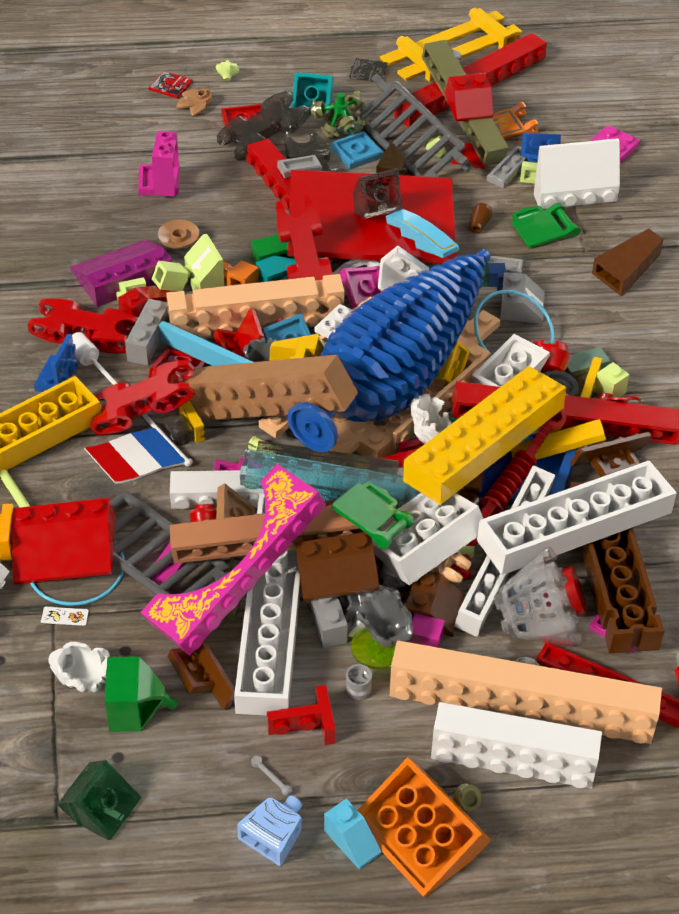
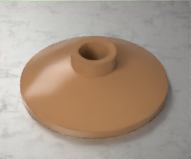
M187 220L166 222L158 230L159 241L170 248L189 247L199 238L198 227Z

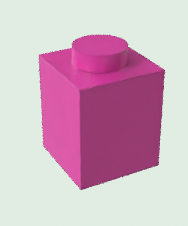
M415 613L412 621L413 636L408 642L440 648L445 620Z

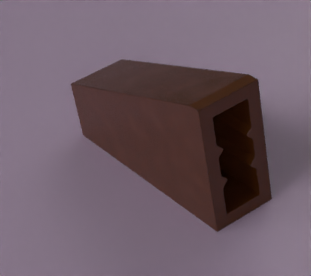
M647 229L595 257L592 274L617 294L623 296L660 256L664 239L651 229Z

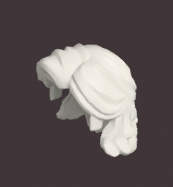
M426 393L414 398L411 402L414 433L425 444L452 424L447 412H443V416L439 414L445 402L437 397L430 398V395Z
M69 642L63 648L57 649L50 654L49 664L62 685H67L70 688L76 687L80 692L96 693L106 683L104 679H106L107 657H110V654L104 648H94L91 651V648L84 643Z

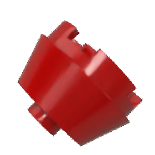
M544 340L533 342V344L550 352L549 358L540 371L541 373L566 371L571 355L565 343L557 340L555 344H544Z

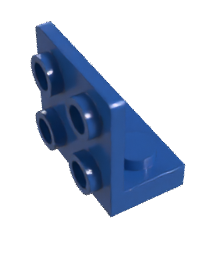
M523 132L521 156L527 157L530 162H538L539 146L560 144L561 134Z
M71 334L66 335L57 354L50 355L34 384L35 391L44 392L69 379L77 371L76 344L73 343V336Z

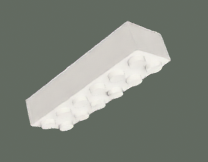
M439 702L433 731L431 759L442 763L462 764L469 768L489 769L496 773L516 774L523 778L542 779L549 783L559 782L573 785L576 788L592 789L599 760L602 732Z

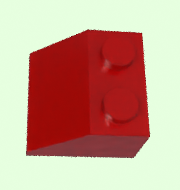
M485 73L448 77L444 95L456 122L493 117L491 85Z

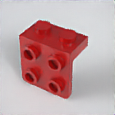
M251 308L248 310L237 332L217 328L213 334L217 346L243 358H246L243 348L251 340H260L264 337L256 310Z

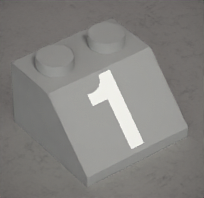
M504 272L502 290L522 292L535 299L544 308L545 292L526 274ZM502 293L500 320L543 324L544 313L536 304L517 294Z

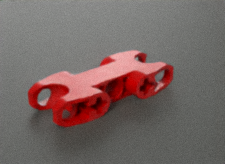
M304 196L305 211L299 217L288 215L282 201L275 202L277 214L276 227L280 243L291 241L296 262L294 265L286 266L288 279L314 277L316 281L323 280L325 275H333L329 258L318 259L313 236L322 235V227L319 214L312 202L311 196Z
M46 298L40 300L38 304L40 313L46 316V318H33L29 320L27 325L29 333L48 342L62 344L67 334L73 335L81 332L95 345L99 352L125 354L126 347L120 346L117 342L125 344L128 337L123 334H130L134 327L125 322L131 321L135 324L138 317L114 308H107L103 314L83 311L75 301ZM45 305L51 306L53 310L47 309ZM34 325L42 327L45 330H38L34 327Z
M188 360L165 363L153 369L151 378L132 386L125 382L117 383L98 393L95 397L99 401L105 400L107 404H100L102 413L90 423L91 430L96 435L118 433L132 426V418L152 410L157 413H168L187 403L193 398L194 389L191 388L189 383L183 382L192 377L194 373L193 365ZM178 368L188 369L187 371L182 373L175 372ZM179 391H187V392H188L186 395H179V394H178ZM109 423V426L105 428L97 426L98 424Z

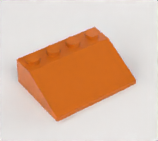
M409 757L400 764L357 810L365 818L380 850L423 897L428 896L473 861L491 841V838L422 767Z

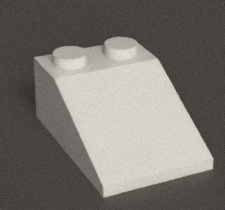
M513 334L472 375L473 383L501 387L528 366L540 372L549 358L550 352Z

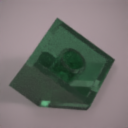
M107 760L89 762L57 805L76 824L106 840H111L142 797Z

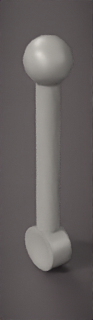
M254 756L251 759L252 766L260 768L282 789L283 795L289 796L292 793L291 786L283 784L262 764L260 756Z

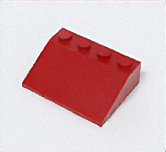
M100 498L13 508L11 541L14 584L112 574L116 515L110 499Z

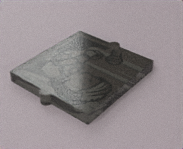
M356 58L354 65L351 66L349 78L374 82L371 78L377 73L383 79V76L386 75L387 62Z

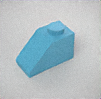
M347 799L324 814V831L359 870L381 855V850L365 818Z

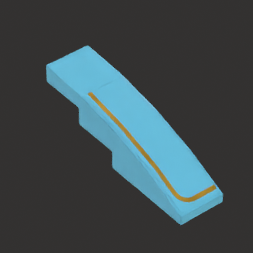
M401 208L386 216L387 224L400 228L401 236L415 240L417 249L442 258L459 250V246L444 232L412 212Z

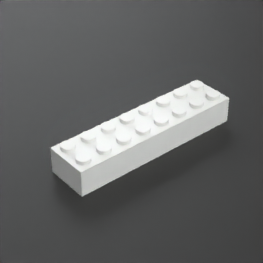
M646 461L481 519L477 541L501 575L668 515L672 513L677 493L650 461Z

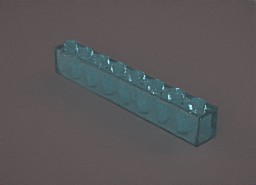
M245 449L240 471V485L248 489H263L260 481L276 464H279L317 490L324 501L337 500L357 483L363 485L366 482H371L377 487L385 489L391 497L397 500L396 509H399L421 493L405 483L403 476Z

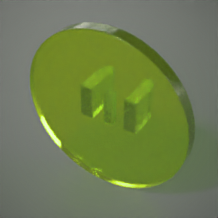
M367 628L359 630L351 642V652L356 661L371 669L391 667L396 645L392 648L384 647L371 637L370 630Z

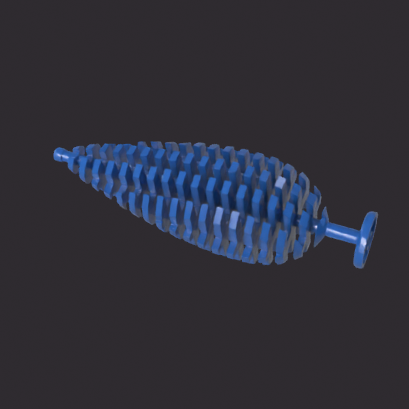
M482 249L477 254L458 256L453 260L445 261L441 266L436 265L430 268V270L420 271L417 273L419 274L418 276H410L405 278L407 281L393 284V286L384 289L381 293L373 296L350 312L352 314L342 320L343 322L336 326L334 329L336 330L335 333L331 332L320 356L338 355L358 393L345 411L325 412L317 405L309 402H298L289 409L287 418L289 427L296 438L309 449L317 452H328L336 445L338 439L337 428L332 420L335 414L351 421L365 422L383 420L409 408L412 400L417 398L418 395H422L426 387L432 384L434 377H437L446 359L451 355L471 314V308L476 301L474 298L479 294L480 290L478 288L483 283V280L479 278H483L485 270L482 267L485 268L486 262L490 259V253Z

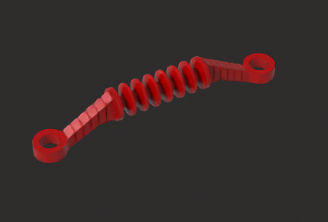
M563 409L555 415L558 417L559 422H554L551 419L545 422L526 450H518L515 453V457L510 460L505 470L501 472V476L496 479V483L491 486V490L487 491L486 496L481 500L483 519L492 516V514L496 515L503 512V508L508 505V501L513 498L518 488L521 487L522 482L527 479V475H529L532 467L537 465L534 456L549 433L560 430L564 426L567 417ZM477 538L470 541L466 546L477 545Z

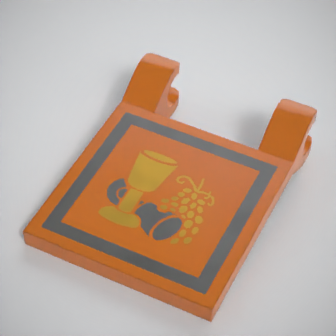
M519 102L510 109L493 113L492 120L496 127L500 129L504 140L522 135L523 132L538 133V129L535 127L538 126L536 120H530L523 126L517 117L526 115V111L523 109L526 108L524 102Z

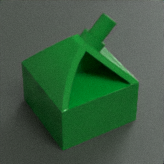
M107 657L105 708L109 732L142 731L159 707L165 706L171 710L177 707L178 701L169 697L159 678L140 657Z

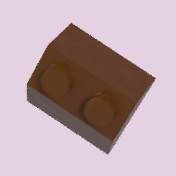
M428 571L419 580L413 582L406 608L412 615V621L415 613L445 620L443 635L453 637L456 629L454 625L465 595L442 574Z

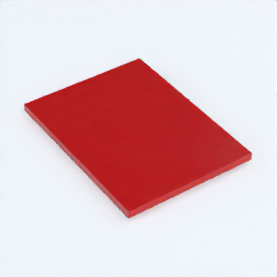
M291 170L289 215L291 217L301 216L305 211L304 196H311L312 202L319 214L322 227V235L313 236L318 258L381 261V258L397 246L422 263L443 264L445 261L453 260L457 257L456 252L442 258L417 249L415 240L401 236L400 228L387 224L386 220L387 215L402 208L427 220L456 243L452 178L376 174L374 177L359 180V178L375 174ZM391 180L389 184L370 188L371 184ZM291 241L288 242V256H294Z

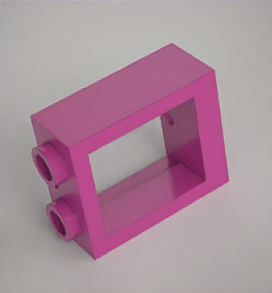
M157 131L152 153L154 195L175 196L179 175L177 132Z

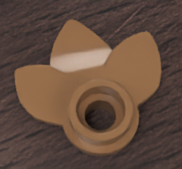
M209 89L186 90L182 93L183 97L178 100L176 107L177 109L190 108L192 117L196 116L211 103L212 93Z

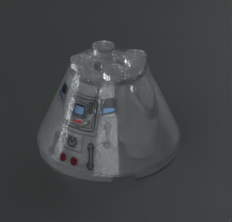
M551 547L544 548L498 590V595H494L496 608L502 611L504 620H501L502 629L505 635L511 634L516 639L571 647L581 646L582 635L581 633L576 634V625L580 623L578 616L575 615L576 611L571 607L565 590L567 579L562 577L563 568L557 567L554 559H557V555Z

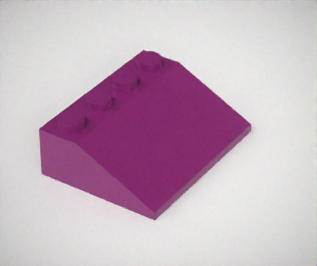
M145 239L70 266V270L95 305L99 307L117 300L116 292L120 291L119 282L144 277L146 286H155L156 284L153 282L152 276L157 262H172V259L163 247Z

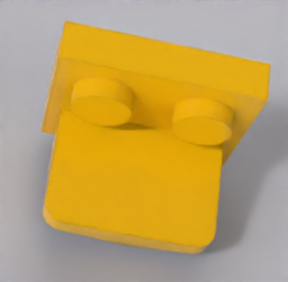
M319 334L274 341L270 346V361L317 357L323 352L325 343Z

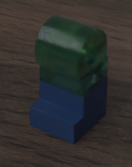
M486 263L485 268L482 267L485 270L483 278H479L483 280L480 288L497 287V291L502 290L504 272H506L505 263Z

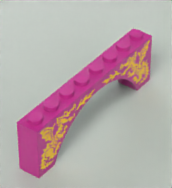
M276 464L260 481L265 495L264 521L254 545L244 559L227 575L204 588L183 594H157L140 612L154 628L189 656L202 645L204 639L219 626L222 619L237 606L241 598L254 587L259 578L270 570L278 557L287 551L289 545L298 535L304 532L306 526L315 516L321 513L326 505L317 490L279 464Z

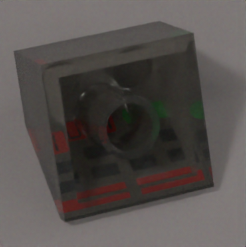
M396 168L358 178L353 190L356 214L366 219L403 209L399 169Z

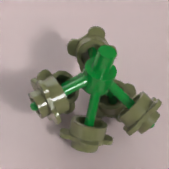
M358 90L354 91L352 95H347L346 100L344 93H338L337 100L330 106H325L323 101H312V116L319 120H322V117H324L326 121L332 122H326L325 126H321L324 135L328 138L340 137L339 131H344L345 134L358 133L366 124L365 120H361L357 115L352 116L349 112L350 110L352 113H356L358 109L365 107L361 92Z

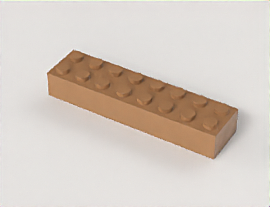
M338 355L198 367L194 369L192 377L183 382L189 383L191 388L194 389V396L191 401L203 420L288 415L289 409L298 402L315 404L325 412L345 411L358 393Z

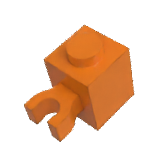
M242 260L234 267L229 263L223 262V269L225 271L224 281H227V286L259 283V267Z

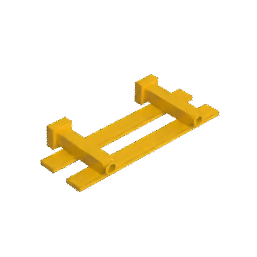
M472 8L469 12L471 21L414 42L408 36H400L396 41L398 49L380 56V59L388 66H391L409 58L415 64L397 70V74L407 81L425 73V79L431 82L434 81V78L422 59L425 43L446 40L449 43L481 29L485 31L488 35L452 48V50L459 51L461 58H464L496 44H499L498 49L518 40L522 30L514 24L508 27L502 26L499 22L504 21L505 17L497 11L487 14L481 8Z

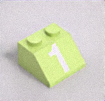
M204 234L184 256L185 266L183 267L189 273L188 278L193 290L224 286L223 259L209 236Z

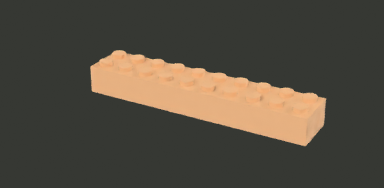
M397 641L391 665L389 696L400 700L418 701L427 705H439V702L596 730L601 731L602 735L608 738H620L640 744H651L660 712L662 688Z

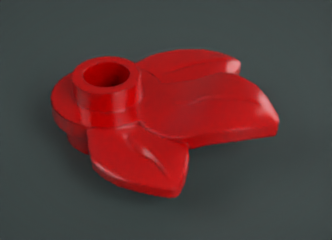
M600 393L599 397H595V399L628 403V400L641 402V399L637 396L613 397L611 393Z

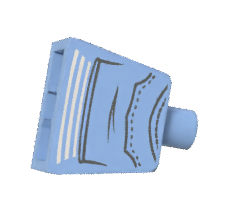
M291 795L283 804L273 798H267L237 824L238 839L281 867L301 832V817L297 812L301 809L302 803Z

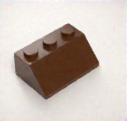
M363 532L295 543L304 602L380 590L372 537L367 533Z

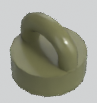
M465 783L458 786L455 790L453 800L463 811L473 812L480 806L482 794L477 786Z

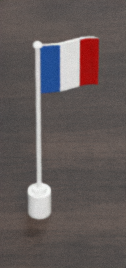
M77 332L73 334V343L76 344V359L84 366L94 364L113 385L117 384L110 374L97 362L99 350L83 333ZM146 413L142 414V416L153 428L130 433L104 444L84 447L86 452L115 484L134 481L162 469L185 465L189 467L193 464V460L191 458L188 459Z

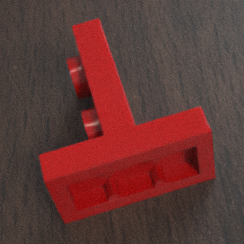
M326 685L316 686V704L266 711L268 735H284L288 732L300 730L311 731L321 727L324 744H335L336 729Z

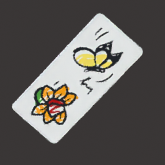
M44 607L41 623L85 626L89 610Z

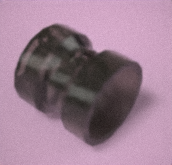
M183 414L171 415L165 421L164 426L175 445H186L194 438V431L188 425V421Z

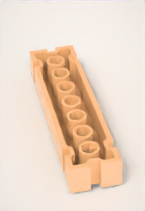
M340 274L325 275L323 280L316 281L314 277L196 289L193 290V294L187 295L184 294V291L167 293L169 323L202 339L214 338L213 334L217 328L237 332L250 308L256 310L261 329L275 324L279 318H284L285 320L302 313L307 327H315L339 304H344V288Z

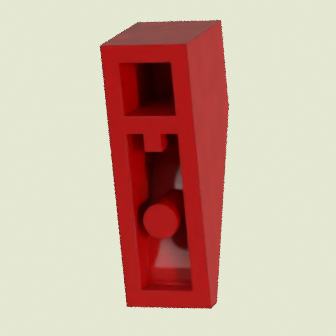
M157 285L136 287L118 297L119 310L139 317L148 299L167 302V293L177 291L160 290ZM126 321V322H127L128 324H130L131 326H134V325H135V324H134L133 322H131V321Z

